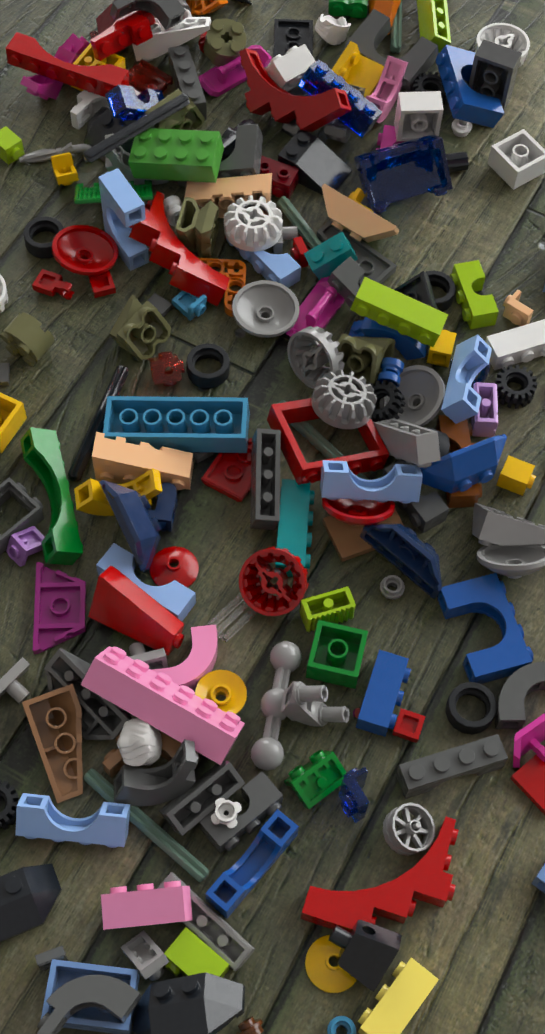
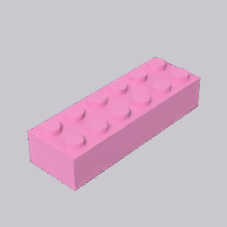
M109 646L97 655L81 683L83 687L181 743L184 739L194 741L195 751L219 765L226 758L245 724L240 721V717L235 713L222 711L217 708L218 705L212 700L201 699L194 695L195 692L191 688L184 685L180 687L173 683L168 675L149 669L148 664L138 659H131L126 656L124 650L118 647Z

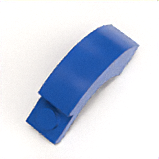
M367 317L364 320L354 321L349 336L386 337L395 339V348L406 360L425 357L429 345L422 344L407 335H402L397 330L380 325Z

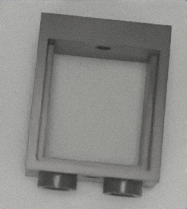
M10 477L0 484V506L13 497L29 513L3 535H0V555L6 551L12 534L31 526H36L44 519L41 502L36 497L31 498L27 494L25 487L20 482L15 483Z

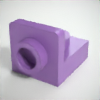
M35 526L14 533L10 536L6 552L20 567L24 566L29 555L43 550L41 542L44 536Z

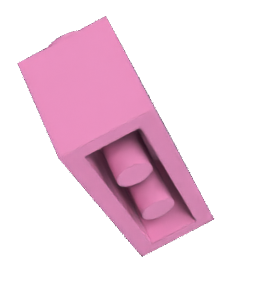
M181 880L164 882V888L154 889L153 883L137 885V891L127 892V886L110 888V894L101 895L103 930L193 920L190 885L181 886Z

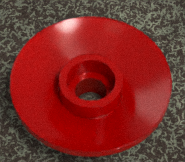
M177 546L160 550L155 554L150 566L151 578L157 586H163L176 580L188 588L195 582L199 573L198 561L194 554L185 548ZM171 563H177L178 566H177V567H171L170 564H171Z

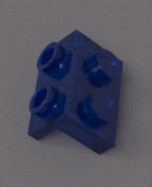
M366 767L360 770L353 768L345 773L339 792V797L342 800L341 807L347 817L352 816L355 823L365 818L369 800L362 791L368 774Z

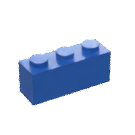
M379 650L357 719L356 728L386 737L388 729L393 730L397 715L393 714L395 705H401L404 691H401L400 687L402 682L407 684L411 671L410 668H407L409 658Z

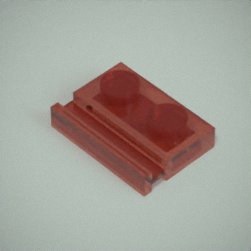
M143 59L140 60V64H135L129 69V85L153 100L163 93L169 84H173V77Z

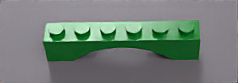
M30 427L20 440L23 457L41 479L47 491L51 507L50 526L41 542L46 564L73 565L83 554V544L80 541L78 522L75 519L74 503L69 492V481L65 474V463L61 456L60 442L57 438L56 430Z

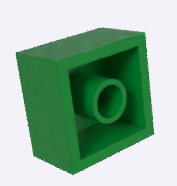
M318 620L307 664L306 678L356 689L368 631Z

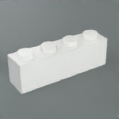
M545 319L487 336L485 342L492 348L489 362L493 369L507 368L508 365L520 362L526 363L534 358L545 356Z

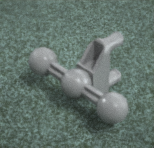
M289 641L279 642L271 650L270 662L276 671L272 689L263 695L260 702L261 710L266 717L263 738L256 741L251 749V759L254 765L266 771L276 769L284 757V749L278 741L281 720L288 717L291 721H297L314 727H323L328 722L347 723L350 716L349 709L346 706L328 707L323 703L328 699V689L325 685L306 686L301 681H293L288 687L290 673L299 667L302 660V653L299 647Z

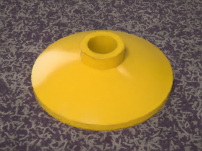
M214 670L199 680L195 695L201 699L212 700L218 705L217 708L226 713L229 711L238 714L245 705L247 690L243 680L237 674L228 670ZM218 695H224L226 699L223 701H218L216 697Z
M326 935L317 939L310 946L305 959L306 973L310 981L318 989L327 993H341L351 988L357 979L339 965L333 967L329 964L331 957L338 959L341 947L328 941L330 935Z

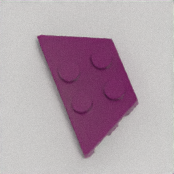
M36 562L33 653L39 654L85 632L86 582L76 577H69L60 570H51L45 567L43 563Z

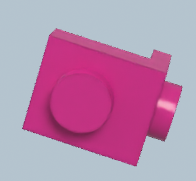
M72 33L61 47L80 56L90 43L83 36L78 38Z

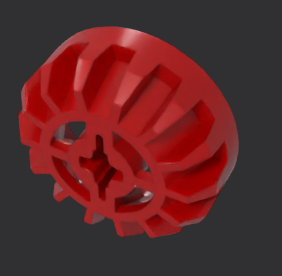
M275 546L259 550L251 555L243 564L239 574V589L247 605L254 611L266 616H280L292 611L304 598L309 584L307 583L308 572L301 564V559L290 553L288 549L275 548ZM280 562L287 567L284 570L272 568L269 563ZM289 570L293 574L292 588L287 584L288 576L286 572ZM276 576L278 581L273 585L271 580Z

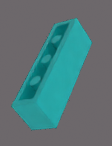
M282 479L277 548L288 549L290 553L301 559L300 562L304 568L310 569L311 554H306V547H311L312 533L307 532L308 526L313 525V511H309V504L314 505L315 490H310L311 483L298 485L296 480ZM275 563V568L284 570L287 567L283 563ZM291 570L286 572L288 577H293Z

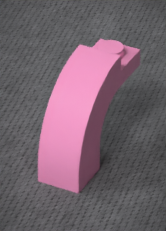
M392 56L387 57L376 89L370 96L365 98L360 113L361 117L377 123H381L386 119L401 90L402 79L408 62Z
M216 625L191 627L192 649L187 659L177 666L152 669V671L168 675L172 682L180 687L184 685L192 690L195 689L199 680L212 671L216 662L218 652Z

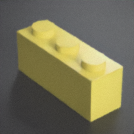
M410 958L407 964L401 961L392 973V976L396 978L390 987L384 984L376 995L375 999L379 1002L373 1011L368 1007L358 1020L362 1025L358 1033L401 1034L439 979L413 958Z

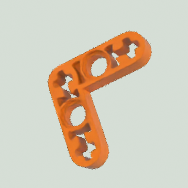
M198 258L211 268H220L219 273L229 278L224 298V310L228 316L234 317L232 302L238 291H232L230 287L238 285L242 288L246 285V264L241 260Z

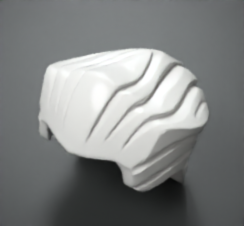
M321 14L315 24L316 32L324 41L331 45H338L344 42L351 23L347 24L344 17L335 19L330 15L323 16L324 14Z
M139 718L126 721L117 741V747L124 763L131 766H143L156 762L162 752V737L159 730Z

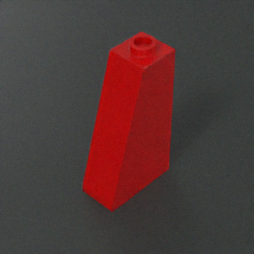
M109 566L98 577L88 617L155 650L164 648L166 655H169L174 648L178 649L184 640L182 631L185 624L115 567Z

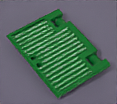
M144 180L145 184L134 185V181H128L142 201L153 199L151 180ZM83 183L76 185L74 204L101 203L99 183H94V187H83Z

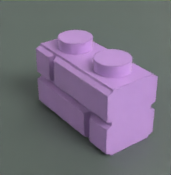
M476 382L473 384V389L481 396L478 414L471 417L472 436L493 437L498 426L497 384Z

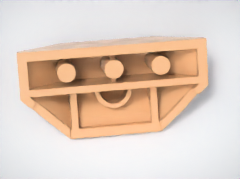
M325 183L322 185L327 214L332 221L331 225L340 231L346 229L351 232L349 234L350 237L358 242L364 240L367 243L399 233L396 225Z

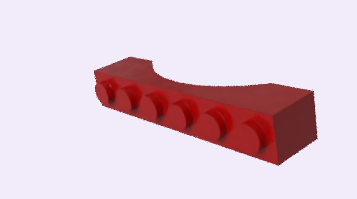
M16 32L6 47L7 62L10 65L120 102L129 87V70L112 64L83 66L64 62L46 52L35 38Z

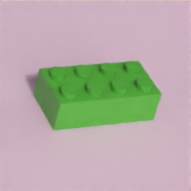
M149 128L134 137L128 163L133 177L137 179L216 183L224 146L220 131Z

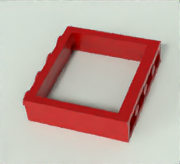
M311 398L272 404L267 418L272 430H281L280 449L298 485L315 483L321 480L323 460L307 463L288 425L320 419L313 410ZM370 419L365 425L358 428L369 452L326 459L329 461H347L350 470L357 475L363 472L383 469L389 452Z

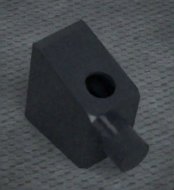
M358 920L351 932L336 925L328 941L341 947L337 961L338 965L374 992L400 949L402 935L372 923Z

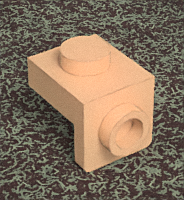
M517 290L513 295H508L503 303L505 307L503 316L513 324L523 326L530 323L534 310L519 302L522 293L520 290Z

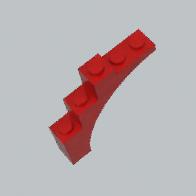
M133 11L117 19L112 26L90 40L95 59L101 61L131 44L138 46L153 38L150 26L155 24L154 16L146 11Z
M245 48L239 52L241 65L247 76V84L251 89L245 93L246 105L250 113L263 115L271 111V115L276 122L287 124L296 119L300 130L313 132L352 111L346 91L333 88L321 94L311 96L292 95L282 89L269 76L262 65L257 51Z
M157 191L154 198L148 200L145 205L146 219L129 227L131 228L129 237L149 246L148 250L151 251L149 261L169 270L168 274L172 275L169 282L170 285L198 298L204 294L207 297V302L218 306L226 292L229 278L198 259L177 238L165 216L163 205L165 194Z
M446 816L438 836L427 854L413 868L392 881L377 887L356 891H332L310 886L300 919L332 930L337 925L351 932L358 920L375 925L377 917L372 916V914L404 924L407 916L412 917L415 910L416 901L412 900V898L443 908L447 900L452 901L456 885L451 884L453 875L443 872V870L448 871L452 858V855L447 854L449 845H455L459 831L454 829L456 819Z

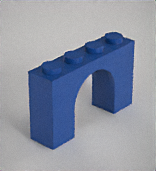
M445 45L435 60L453 118L494 128L504 115L500 99L480 94L465 83V81H470L476 53Z
M496 573L443 586L437 596L445 620L468 613H482L495 620L501 629L502 641L491 648L466 654L463 667L469 682L483 684L511 676L521 667L531 664L534 659L531 648L526 646L523 639V628L515 620L513 604L508 602L506 598L505 585L502 580L499 581Z

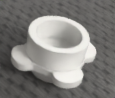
M218 798L215 801V813L211 815L212 823L215 825L219 823L225 824L230 829L236 827L237 814L241 811L240 803ZM224 811H228L229 814L224 815Z

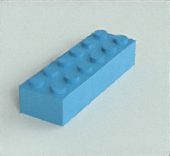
M107 396L103 428L104 438L116 440V436L126 438V443L135 445L140 444V442L150 443L151 446L158 450L163 446L186 452L247 453L250 417L248 398Z

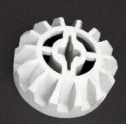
M493 23L479 31L475 44V53L484 39L521 52L519 67L523 65L527 59L530 41L522 29L508 23Z
M249 195L247 201H244L241 197L236 200V204H230L227 212L224 214L225 236L232 245L241 250L251 252L266 250L275 245L282 235L283 220L281 210L276 208V204L272 201L266 203V198L262 196L259 201L253 200V195ZM262 210L268 212V215L263 214Z

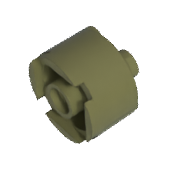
M215 19L212 22L210 30L207 31L203 46L204 54L211 60L212 64L218 67L224 66L240 56L239 52L246 45L244 26L240 22L231 19Z
M22 312L9 323L0 334V337L8 344L6 349L12 355L20 354L23 356V360L33 367L54 344L55 340L49 330L44 332L40 328L41 322L30 314Z

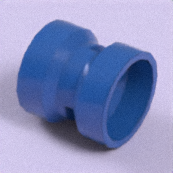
M392 357L383 358L381 362L382 372L378 374L377 381L382 383L383 380H387L388 383L392 382L398 388L401 381L400 373L403 372L404 363Z

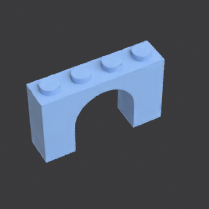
M118 168L99 176L105 232L114 239L118 247L119 256L128 269L132 271L149 263L148 247L129 237L131 232L129 227L146 219L145 204Z

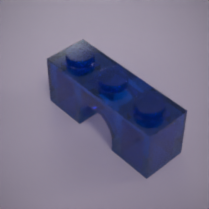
M120 84L105 94L112 118H120L124 121H137L145 116V112L164 99L162 90L147 88L137 96L133 86Z

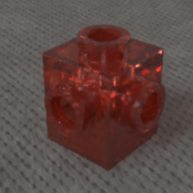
M167 351L159 353V357L149 358L152 380L155 385L163 383V386H171L177 384V381L182 380L181 373H185L183 360H179L176 354Z

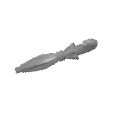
M70 142L63 148L33 151L23 157H19L20 163L45 162L51 160V156L68 152L71 153L72 157H75V153L84 152L90 149L91 146L87 144L72 145V142Z

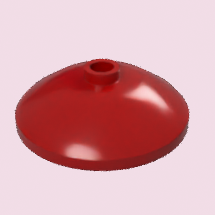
M73 225L62 229L56 234L52 243V253L56 261L68 271L79 275L93 276L105 273L115 265L118 258V247L114 239L99 228L88 225Z
M322 498V506L329 515L353 526L381 523L391 517L395 509L394 501L377 502L375 500L353 501L351 499L329 500Z

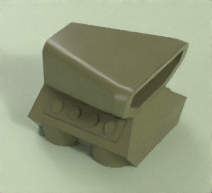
M179 89L175 90L148 109L145 115L179 96L182 92ZM189 98L190 104L154 126L158 129L199 130L205 118Z
M190 197L184 198L176 224L177 237L189 251L196 252L199 258H212L219 231V207L210 200L204 207L199 209L195 199Z
M132 295L109 335L122 349L131 353L141 362L143 359H150L154 355L155 346L158 343H164L168 340L171 326L149 301L142 305Z
M342 334L338 340L340 344L337 346L339 352L344 353L341 360L344 362V375H348L353 371L355 378L359 379L363 376L366 379V384L372 383L376 386L375 381H377L378 374L382 372V359L386 357L393 358L395 339L386 337H352Z

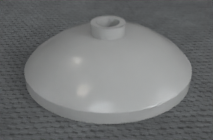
M260 280L245 285L237 292L233 300L232 312L236 323L247 333L258 337H276L288 332L296 324L299 317V302L295 294L285 285L275 281Z
M414 365L404 368L403 372L400 373L401 381L398 389L405 398L403 400L405 407H401L404 412L397 415L400 417L398 420L422 427L429 423L442 408L445 385L440 375L432 368ZM389 396L380 399V409L388 404Z
M493 543L492 547L483 546L477 551V560L482 566L497 574L517 579L545 567V546L542 544L500 546Z

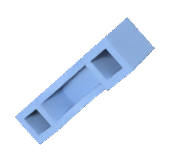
M226 238V240H227V242L229 243V245H230V246H234V245H232V244L228 241V239ZM235 247L244 260H248L253 265L254 270L259 274L261 273L266 280L281 283L288 288L300 281L301 266L288 253L271 254L264 250L251 252Z
M478 334L456 345L441 408L444 414L455 424L477 415L479 411L481 396L471 385L478 373L489 364L492 348Z
M323 460L320 480L321 497L329 500L399 501L405 504L419 502L423 476L420 467H417V465L395 464L392 470L379 479L366 480L356 476L350 470L347 461Z
M115 543L112 544L96 564L98 577L109 566L115 567L180 621L184 620L196 604L195 592L176 580L163 586H150L141 582L134 574V555Z
M23 793L16 809L15 836H24L27 839H51L55 842L72 841L82 845L100 844L110 848L124 847L129 832L130 804L103 802L98 811L93 815L85 818H72L58 811L52 803L50 796Z

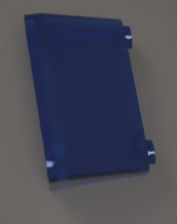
M436 135L420 137L354 157L368 208L374 211L375 214L385 212L386 207L390 205L389 203L428 192L434 193L435 196L447 194V190L453 189L443 139Z

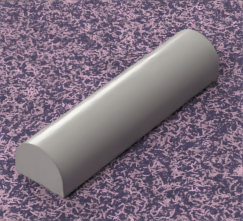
M170 872L157 889L164 888V882L180 881L181 879L173 872ZM181 880V886H187V885ZM190 889L193 920L183 923L207 946L223 958L230 968L237 971L252 955L255 948Z

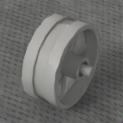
M406 803L394 808L386 815L383 822V834L392 850L400 855L409 856L427 849L432 844L435 837V825L432 816L425 808L419 804ZM402 810L404 821L397 817V813ZM409 812L415 816L413 820L410 819ZM417 834L423 835L422 842L418 838ZM410 838L413 841L416 848L409 847Z

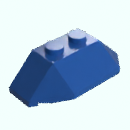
M502 434L490 437L440 457V461L432 462V465L429 467L420 468L423 476L422 484L452 494L459 490L461 492L466 491L472 485L479 482L486 483L490 481L496 472L507 436Z

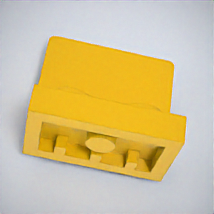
M350 41L330 71L329 76L332 83L339 88H342V85L346 83L366 88L363 101H365L366 96H370L377 87L384 66L362 56L358 45Z

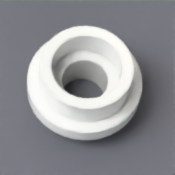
M455 119L451 126L453 133L458 137L467 136L472 130V123Z

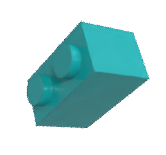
M343 232L304 253L311 270L319 280L330 276L349 257L354 261L358 260L349 240Z

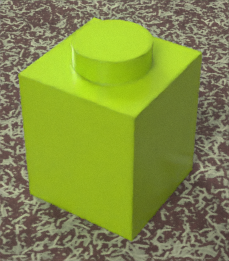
M5 126L0 129V158L9 165L25 154L22 139Z

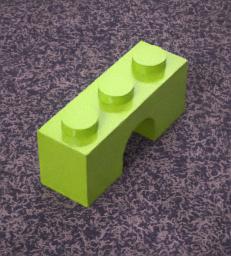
M475 260L454 264L452 274L449 276L455 284L456 301L458 304H461L463 320L467 321L470 329L495 325L499 310L493 295H479L475 293L476 291H482L485 281V274L480 261Z

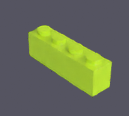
M417 0L420 38L424 37L438 45V53H440L445 45L451 44L447 0Z
M364 277L350 310L360 316H365L380 325L397 330L400 334L407 335L431 347H434L448 317V314L367 277Z

